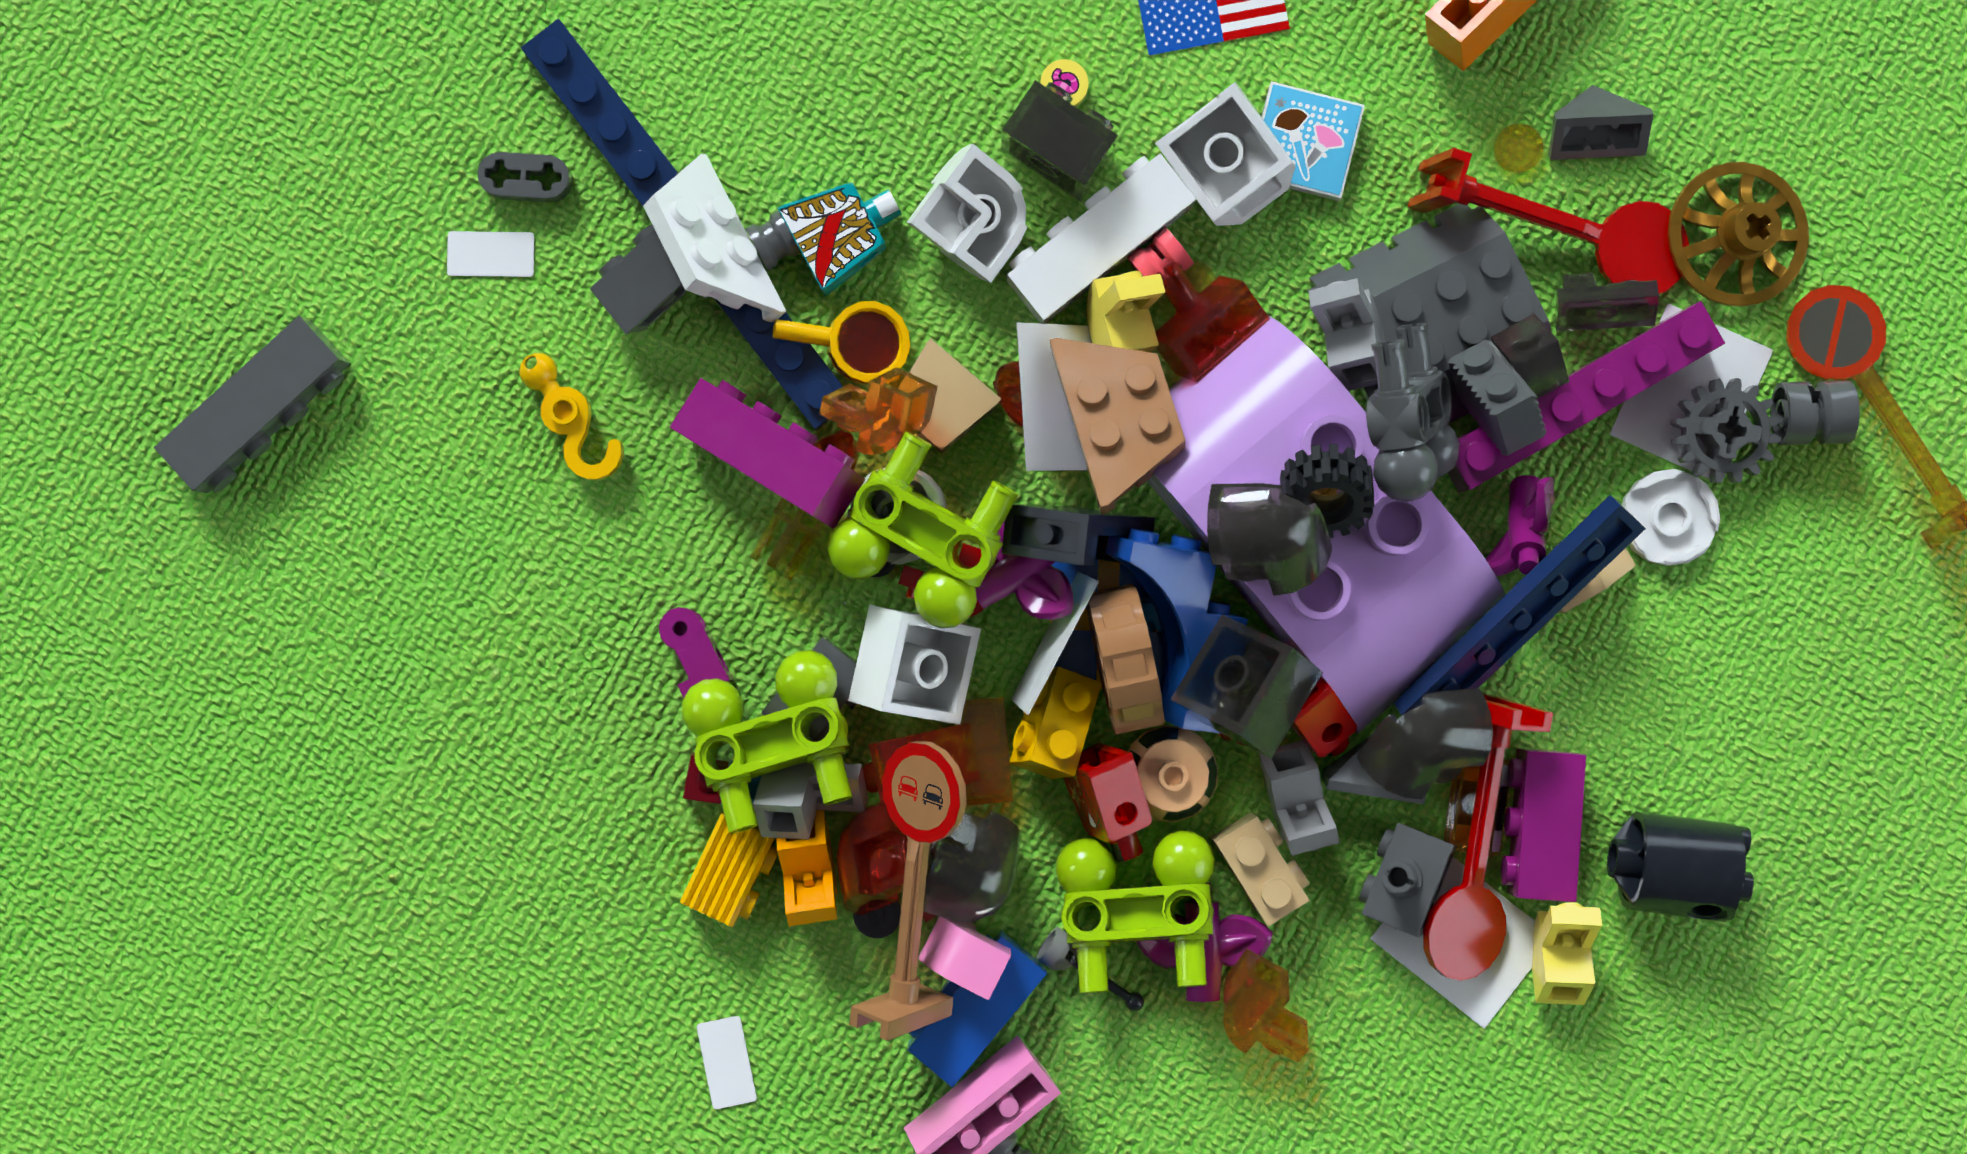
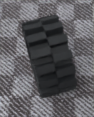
M1329 444V451L1321 452L1320 445L1311 446V455H1307L1302 449L1295 453L1296 461L1289 458L1285 462V470H1281L1280 473L1281 512H1283V518L1286 523L1292 522L1294 530L1301 532L1307 527V536L1316 538L1318 531H1324V538H1334L1333 531L1340 530L1342 536L1351 534L1350 525L1359 530L1365 525L1364 518L1370 520L1373 514V507H1375L1373 471L1371 465L1367 466V459L1362 454L1355 458V450L1349 447L1343 453H1339V446L1336 444ZM1323 488H1335L1342 490L1341 492L1332 495H1319L1312 493L1315 490Z

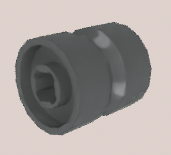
M1851 381L1818 382L1815 389L1809 382H1780L1775 386L1771 398L1774 403L1770 407V417L1777 416L1781 418L1780 423L1771 426L1772 434L1781 437V442L1777 443L1778 445L1810 444L1814 437L1820 444L1852 443L1858 430L1860 411L1858 394Z

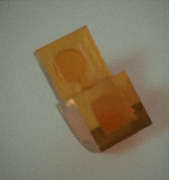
M897 367L870 380L868 391L848 384L823 396L819 414L836 422L837 426L845 431L859 433L856 447L857 452L878 455L897 447L906 431L917 436L926 428L932 415L938 386Z
M1246 949L1233 965L1224 981L1223 1023L1226 1034L1230 1041L1245 1054L1258 1041L1270 1052L1277 1055L1282 1054L1298 1063L1309 1050L1308 1027L1306 1019L1284 1008L1290 1000L1288 971L1249 949Z

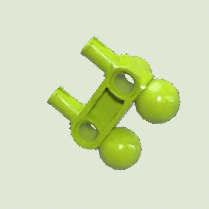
M906 431L885 470L879 468L878 471L873 470L866 484L862 485L857 491L854 506L849 513L851 517L839 522L832 530L828 540V556L833 566L841 574L853 579H865L879 573L889 557V540L933 564L935 567L925 571L917 581L914 590L915 607L919 615L928 624L941 629L954 628L964 623L974 611L977 602L975 587L981 585L987 572L995 563L997 554L1003 545L998 532L1019 494L993 480L973 517H966L964 519L913 490L914 486L911 482L932 445ZM879 490L887 491L894 500L893 511L887 518L879 517L872 509V498ZM965 539L976 542L981 549L982 556L980 562L975 567L964 565L958 558V546Z
M813 650L797 651L783 660L776 672V691L781 701L789 708L741 722L743 718V700L738 690L729 682L718 678L704 679L698 682L685 695L682 701V718L688 730L697 737L695 738V763L705 777L707 788L719 791L729 833H737L758 826L747 783L751 782V778L801 763H813L824 805L836 804L853 798L842 755L846 753L845 749L849 748L847 740L848 724L840 713L837 699L833 698L837 688L836 670L832 662L822 653ZM825 716L829 722V732L821 741L813 742L809 736L810 724L817 717ZM730 744L734 750L733 763L725 770H720L716 764L717 751L722 746Z
M1180 830L1169 833L1159 841L1153 853L1152 866L1155 876L1163 886L1109 890L1116 879L1117 864L1114 854L1109 847L1097 839H1077L1062 849L1057 858L1055 871L1058 883L1067 893L1064 894V907L1062 908L1061 919L1066 930L1067 944H1072V949H1077L1080 993L1109 992L1106 947H1110V943L1169 939V942L1175 945L1178 987L1207 985L1204 941L1209 940V935H1213L1212 921L1214 909L1211 902L1210 885L1206 883L1213 873L1215 859L1211 846L1202 836L1191 831ZM1194 898L1199 905L1197 919L1191 924H1179L1174 914L1176 905L1182 899ZM1096 905L1101 914L1100 923L1094 930L1083 931L1079 926L1078 915L1085 906Z

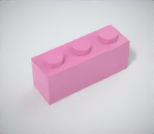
M1017 1035L905 1126L904 1130L916 1154H988L1059 1096L1061 1092L1043 1065Z

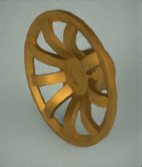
M1727 162L1696 175L1682 189L1674 202L1669 216L1668 243L1675 267L1683 280L1695 292L1710 301L1722 305L1749 306L1775 297L1790 285L1805 261L1809 244V227L1800 199L1784 179L1775 172L1760 165L1746 162ZM1728 174H1741L1738 187L1739 204L1730 200L1721 191L1716 181L1717 177ZM1755 177L1768 182L1779 192L1765 203L1754 202L1752 187ZM1703 186L1709 199L1723 213L1722 215H1710L1695 211L1687 207L1694 194ZM1786 202H1788L1794 215L1797 229H1782L1781 219L1776 210ZM1682 220L1693 225L1716 229L1717 235L1682 247ZM1777 242H1797L1794 256L1788 268L1781 265L1771 252V247ZM1721 247L1724 253L1718 258L1703 281L1694 272L1687 259ZM1756 258L1759 259L1769 273L1778 279L1769 287L1755 292L1752 281L1753 266ZM1736 260H1739L1738 283L1741 294H1732L1716 289L1720 278L1729 266Z

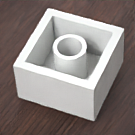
M869 604L848 701L883 712L960 724L981 629L965 624H960L954 628L941 629L928 624L919 614Z

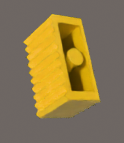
M723 811L682 895L680 903L730 927L737 923L739 917L748 920L760 896V893L752 890L760 872L769 876L778 858L777 847L773 846L776 838L761 837L759 826L737 833H729Z

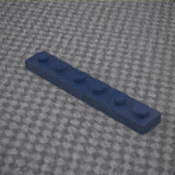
M1609 495L1420 678L1411 684L1393 704L1405 718L1430 735L1646 528L1613 496Z

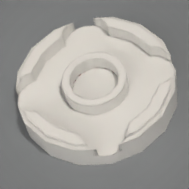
M1670 469L1649 473L1632 485L1622 502V506L1646 528L1629 546L1632 551L1647 562L1664 566L1689 563L1707 551L1712 544L1710 542L1713 540L1715 532L1718 531L1720 514L1717 499L1705 482L1698 477L1685 473V471Z

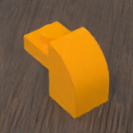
M817 810L809 840L776 838L777 853L784 879L785 914L788 926L838 919L836 894H838L830 835L824 810Z

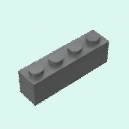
M298 316L153 448L193 491L202 493L219 492L235 479L237 473L234 470L247 458L250 460L256 459L272 445L273 441L270 437L283 425L290 427L301 420L309 410L306 404L317 394L325 395L335 389L345 377L342 372L351 363L312 321Z

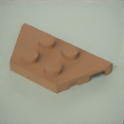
M1061 338L1050 339L1051 353L1098 507L1102 515L1107 514L1115 508V502L1135 485L1139 488L1153 476L1158 466L1169 463L1185 449V437L1165 375L1156 353Z

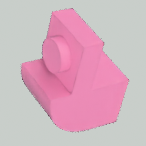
M940 914L918 958L924 965L944 978L989 1000L1011 957V949L976 932V925L961 917H958L957 921Z

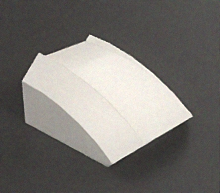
M1236 82L1155 143L1216 226L1243 224L1289 189L1296 167Z

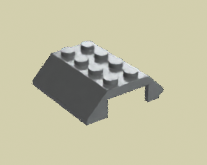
M1462 204L1455 205L1435 215L1434 220L1437 225L1435 228H1432L1425 220L1392 236L1391 241L1394 248L1391 250L1382 241L1348 258L1351 267L1348 271L1338 263L1309 277L1312 288L1307 290L1309 294L1310 290L1325 287L1332 282L1358 278L1363 290L1369 289L1372 294L1385 341H1389V344L1393 340H1398L1395 332L1396 327L1412 324V327H1415L1417 323H1427L1432 366L1446 373L1450 383L1452 415L1448 424L1469 414L1468 409H1465L1464 404L1460 402L1448 364L1449 360L1484 340H1490L1527 385L1559 369L1549 319L1505 231L1483 207L1478 206L1471 209L1469 205ZM1378 384L1360 388L1366 402L1374 394V391L1379 389Z

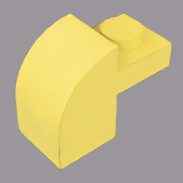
M1132 271L1117 276L1094 279L1087 296V323L1091 342L1093 344L1150 353L1157 348L1159 343L1149 308L1165 293L1161 274L1142 277L1140 271Z
M1569 902L1550 906L1548 911H1538L1533 930L1532 958L1536 1003L1585 1005L1595 986L1591 947L1602 927L1600 908L1583 907L1581 904Z

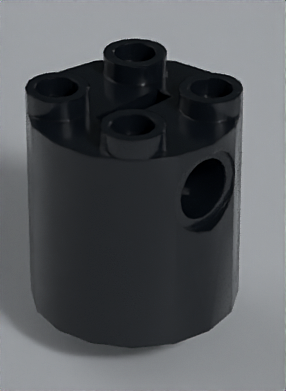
M1636 811L1629 817L1609 845L1607 872L1609 877L1614 878L1618 884L1622 906L1628 910L1726 922L1733 920L1740 901L1749 902L1752 897L1754 879L1751 872H1746V856L1751 846V831L1748 827L1737 826L1732 823Z

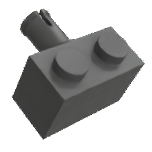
M1397 823L1395 831L1386 829L1377 850V856L1383 858L1377 876L1371 874L1367 876L1359 896V901L1365 903L1362 914L1413 936L1421 937L1429 911L1436 902L1457 846L1401 823Z

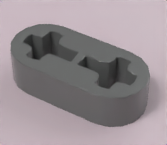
M508 152L491 153L484 157L477 171L478 181L482 188L494 198L502 200L558 202L569 194L573 184L572 173L566 164L559 158L551 155ZM500 164H504L505 168L512 174H521L520 180H504L503 188H498L497 183L490 179L489 176L490 173L499 171ZM548 167H553L554 172L562 178L561 182L552 184L551 191H546L545 186L541 182L531 181L530 175H546Z

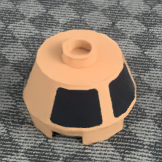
M1164 725L1146 731L1131 744L1128 751L1132 752L1153 819L1177 822L1193 817L1209 803L1217 787L1218 766L1212 749L1200 735L1177 726Z

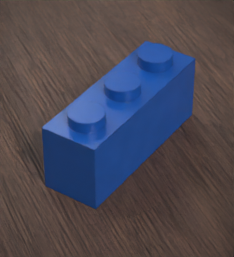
M1002 930L994 939L988 934L985 935L1011 949V957L990 999L987 1000L948 980L939 992L954 997L952 1016L908 1033L912 1038L908 1042L907 1050L952 1088L1047 974L1046 967L1036 960Z

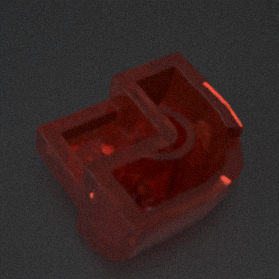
M884 800L866 807L865 810L850 819L840 835L837 865L843 906L846 911L859 915L867 914L899 901L898 893L903 891L908 838L890 818Z

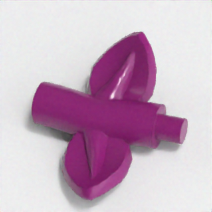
M1521 475L1511 481L1509 485L1508 530L1492 552L1485 558L1496 576L1511 573L1518 568L1522 574L1527 575L1546 557L1544 533L1548 532L1553 511L1552 506L1555 501L1554 478L1545 477L1540 480L1532 475Z
M1004 523L998 532L1001 536L1000 541H1003ZM1002 547L997 554L995 564L987 572L981 585L975 587L976 598L983 609L1015 593L1022 610L1030 616L1040 619L1053 620L1065 617L1072 613L1074 604L1073 591L1067 576L1063 571L1051 566L1056 561L1001 553Z
M1207 882L1206 884H1209V885H1210V896H1211V882ZM1192 898V901L1184 902L1185 917L1175 914L1179 924H1191L1197 919L1199 905L1194 898ZM1211 901L1214 909L1212 921L1213 935H1209V940L1204 941L1207 985L1186 987V1000L1192 1002L1219 1001L1222 966L1243 969L1255 964L1269 948L1273 932L1266 925L1249 916L1231 914L1220 920L1219 902ZM1169 939L1136 941L1142 953L1154 964L1165 969L1176 968L1175 945L1169 942Z

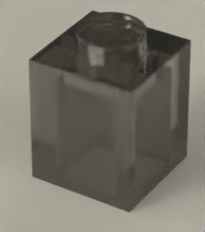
M1535 313L1491 336L1492 343L1536 394L1537 399L1570 382L1558 339Z

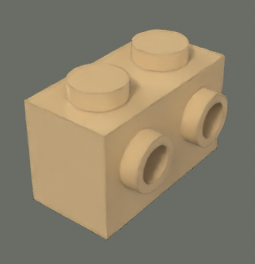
M1250 812L1210 837L1258 916L1267 926H1270L1310 901L1303 891V888L1310 885L1295 860L1289 863L1285 862L1277 849L1284 842L1269 818L1261 822L1256 815Z

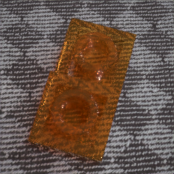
M1004 697L965 700L961 722L957 724L961 774L966 785V806L1013 802Z

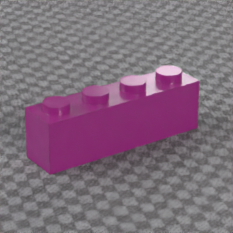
M700 377L670 425V428L834 529L865 481L864 477L850 468L854 459L830 444L825 452L813 446L818 437L794 422L788 430L780 426L778 423L782 416L759 401L755 403L753 408L745 405L743 401L747 395L726 381L722 380L718 387H715Z

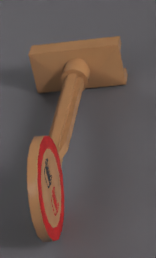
M915 741L896 749L886 763L882 778L883 800L888 814L898 829L908 838L895 973L890 976L889 992L851 1006L849 1025L858 1028L874 1021L881 1023L880 1038L886 1041L952 1016L954 997L920 984V978L916 976L930 843L953 834L962 822L967 805L966 785L959 766L946 750L932 742Z

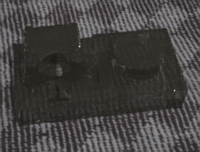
M1593 273L1564 274L1563 288L1557 289L1556 332L1655 326L1659 300L1657 280H1627L1621 283H1607L1606 286H1597Z

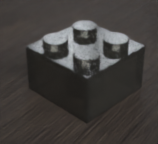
M1035 80L1002 129L1001 149L1081 202L1112 157L1118 135L1111 131L1114 125L1103 115L1094 110H1089L1085 114L1070 104L1073 98L1061 87L1051 82L1045 87Z
M1222 614L1171 700L1203 724L1272 759L1323 672L1295 648Z

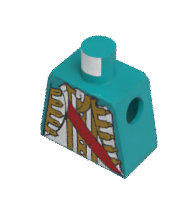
M847 183L784 204L778 208L824 296L832 293L886 249L885 242L878 228L902 215L889 189L863 202L853 183Z

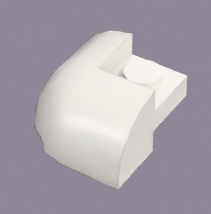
M969 144L958 151L931 182L933 187L906 223L940 248V252L976 277L991 283L1020 244L1028 227L1025 225L1026 204L1021 191L1023 188L1016 179L977 146Z

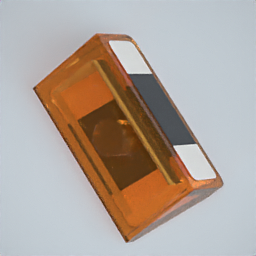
M1463 754L1453 768L1444 841L1456 845V851L1467 853L1482 756ZM1503 760L1488 857H1497L1501 852L1504 818L1509 794L1508 769L1510 760Z

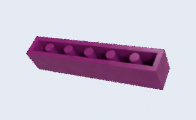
M1699 301L1537 392L1536 400L1539 403L1538 407L1541 409L1540 414L1543 416L1544 428L1547 430L1544 437L1510 455H1501L1500 449H1497L1495 443H1492L1491 438L1487 437V433L1483 432L1482 426H1478L1458 438L1460 443L1459 458L1454 468L1447 474L1458 493L1471 490L1725 344V341L1703 303Z

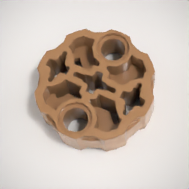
M1132 583L1094 591L1086 605L1088 622L1101 685L1115 735L1163 725L1165 720L1160 684L1150 636L1136 586L1134 587Z

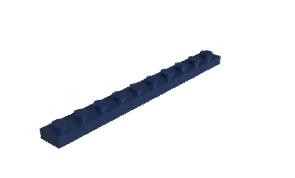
M559 18L520 47L642 206L678 174ZM715 299L815 430H818L854 402L811 344L775 339L772 337L774 322L763 320L761 309L744 303L737 310L721 304ZM786 312L779 318V320L792 321Z

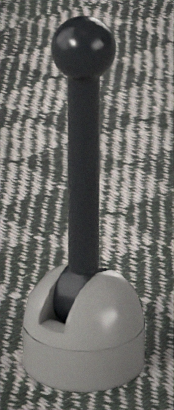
M1055 927L1042 943L1036 960L1053 970H1065L1071 966L1078 969L1077 949H1072V944H1067L1066 932L1059 927ZM1108 978V990L1124 1000L1126 1007L1130 1011L1135 1012L1142 1009L1144 998L1140 993H1130Z

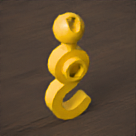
M533 353L527 356L520 365L519 376L527 388L540 391L544 396L540 406L544 425L554 433L567 436L563 445L564 459L567 466L576 475L588 480H603L612 476L623 460V443L617 439L610 440L605 458L598 464H587L581 456V448L588 435L591 421V405L588 398L580 391L571 387H560L556 381V363L549 355ZM536 358L537 363L535 367L529 369L527 366L528 360Z

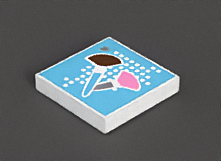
M1271 81L1261 117L1296 166L1289 189L1340 201L1365 105Z

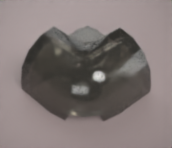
M1264 483L1212 484L1207 510L1209 552L1212 564L1222 565L1227 580L1247 582L1268 580L1273 596L1294 593L1312 584L1325 571L1331 557L1332 544L1323 514L1316 503L1306 506L1297 499L1281 494L1282 485Z
M1480 688L1442 691L1422 695V703L1424 705L1408 711L1398 719L1394 715L1388 714L1377 726L1357 755L1359 762L1369 776L1384 789L1401 797L1411 799H1423L1434 782L1439 784L1449 782L1455 779L1464 767L1484 766L1491 751L1493 728L1491 713Z
M993 811L985 818L964 812L961 824L952 835L930 843L923 912L953 921L975 923L978 919L995 914L1006 903L1016 878L1022 838L1018 826L1007 817Z

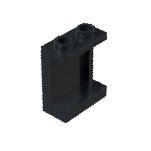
M1013 504L1004 522L1001 553L1083 566H1095V559L1120 563L1106 554L1109 536H1129L1130 528L1154 532L1155 517L1109 512L1102 515L1100 510L1080 507Z

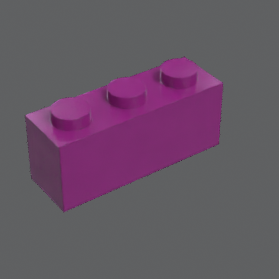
M1517 748L1516 759H1510L1508 786L1514 788L1513 807H1507L1504 818L1505 835L1511 836L1510 854L1503 857L1501 864V881L1503 885H1507V893L1517 898L1576 902L1586 768L1585 754Z

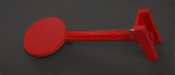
M1451 148L1420 162L1418 171L1429 174L1431 177L1427 191L1410 198L1407 208L1427 213L1455 202L1462 205L1472 203L1591 243L1595 246V256L1600 273L1612 288L1626 296L1641 298L1654 296L1666 292L1681 278L1669 251L1667 232L1671 210L1657 202L1637 201L1620 206L1605 218L1603 224H1599L1477 183L1475 177L1466 175L1472 153ZM1682 224V247H1686L1690 244L1685 227Z
M1482 694L1481 698L1469 696L1454 711L1455 713L1483 721L1480 744H1483L1484 747L1462 883L1459 886H1454L1439 897L1429 911L1423 929V949L1429 964L1440 975L1458 981L1476 978L1490 968L1501 952L1506 936V914L1502 903L1489 889L1484 888L1505 748H1510L1512 731L1550 732L1553 717L1552 712L1490 694Z

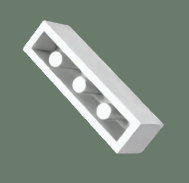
M1161 153L1151 161H1148L1145 156L1138 159L1123 172L1122 175L1126 181L1112 192L1107 186L1100 189L1085 202L1084 205L1088 211L1074 222L1067 216L1048 231L1046 235L1050 238L1049 242L1036 252L1031 246L1026 248L1008 264L1012 268V271L1007 274L1008 284L1040 324L1049 322L1087 292L1094 279L1107 276L1126 261L1127 256L1137 248H1142L1150 242L1154 234L1164 226L1166 228L1193 207L1197 198Z

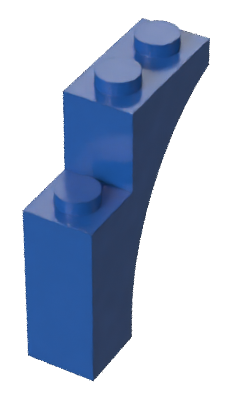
M1130 528L1129 536H1109L1106 554L1119 561L1141 583L1154 606L1161 626L1165 650V681L1162 694L1164 720L1182 729L1224 734L1248 619L1230 613L1231 604L1210 599L1219 555L1200 549L1201 540L1186 536L1172 535L1171 543L1158 541L1160 534Z

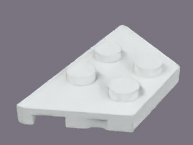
M700 154L657 191L643 207L685 290L703 297H713L721 304L737 310L746 303L761 309L763 320L774 322L775 319H779L786 312V309L708 156Z

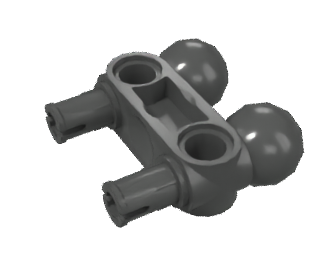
M1417 323L1415 327H1412V324L1396 327L1395 332L1398 340H1393L1390 344L1389 341H1382L1371 345L1379 388L1369 397L1366 407L1369 437L1373 446L1379 449L1374 459L1373 476L1378 488L1391 499L1405 502L1423 498L1432 490L1437 478L1446 475L1452 470L1459 458L1460 443L1454 429L1448 424L1452 415L1450 383L1446 373L1432 366L1427 323Z

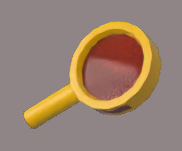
M877 301L857 302L845 308L832 321L830 327L775 319L772 337L775 339L827 346V354L834 368L846 379L859 384H878L894 376L906 363L910 350L909 331L903 318L890 306Z

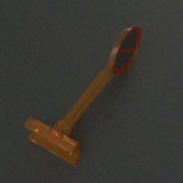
M1827 285L1810 291L1796 303L1787 321L1786 341L1792 356L1807 372L1823 379L1845 380L1852 378L1855 380L1932 496L1929 500L1940 515V518L1922 531L1921 535L1930 549H1933L1967 529V500L1956 484L1951 485L1873 368V364L1879 359L1886 344V322L1881 310L1866 293L1850 286Z

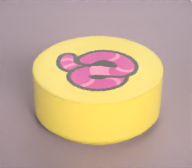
M1068 59L1054 61L1045 68L1041 76L1040 92L1042 98L1050 107L1056 110H1072L1078 107L1087 95L1088 76L1083 67L1075 61Z

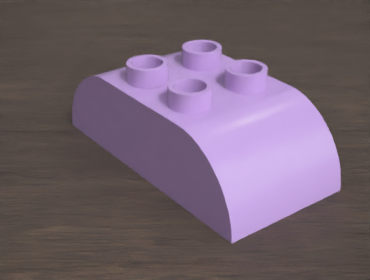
M1258 314L1169 388L1185 437V449L1169 463L1158 466L1153 476L1147 482L1195 539L1202 541L1201 547L1205 551L1219 555L1217 561L1219 569L1282 645L1286 643L1331 686L1356 723V733L1363 730L1393 705V702L1411 684L1420 678L1483 615L1505 596L1498 578L1486 559L1432 491L1423 498L1409 502L1394 500L1378 488L1373 476L1375 507H1373V514L1370 520L1364 518L1365 525L1359 530L1350 525L1351 534L1342 536L1340 530L1333 531L1334 538H1324V531H1318L1315 538L1307 536V527L1301 532H1297L1293 529L1292 522L1286 523L1283 518V512H1281L1280 473L1281 470H1285L1284 464L1289 458L1296 461L1295 453L1303 449L1307 455H1311V446L1320 445L1321 452L1329 451V444H1336L1339 446V453H1343L1349 447L1355 450V458L1362 454L1367 459V466L1371 465L1373 471L1374 459L1379 449L1371 443L1367 428L1366 412L1310 348L1274 318L1266 314ZM1323 488L1315 490L1312 493L1319 495H1332L1339 493L1342 490L1335 488Z

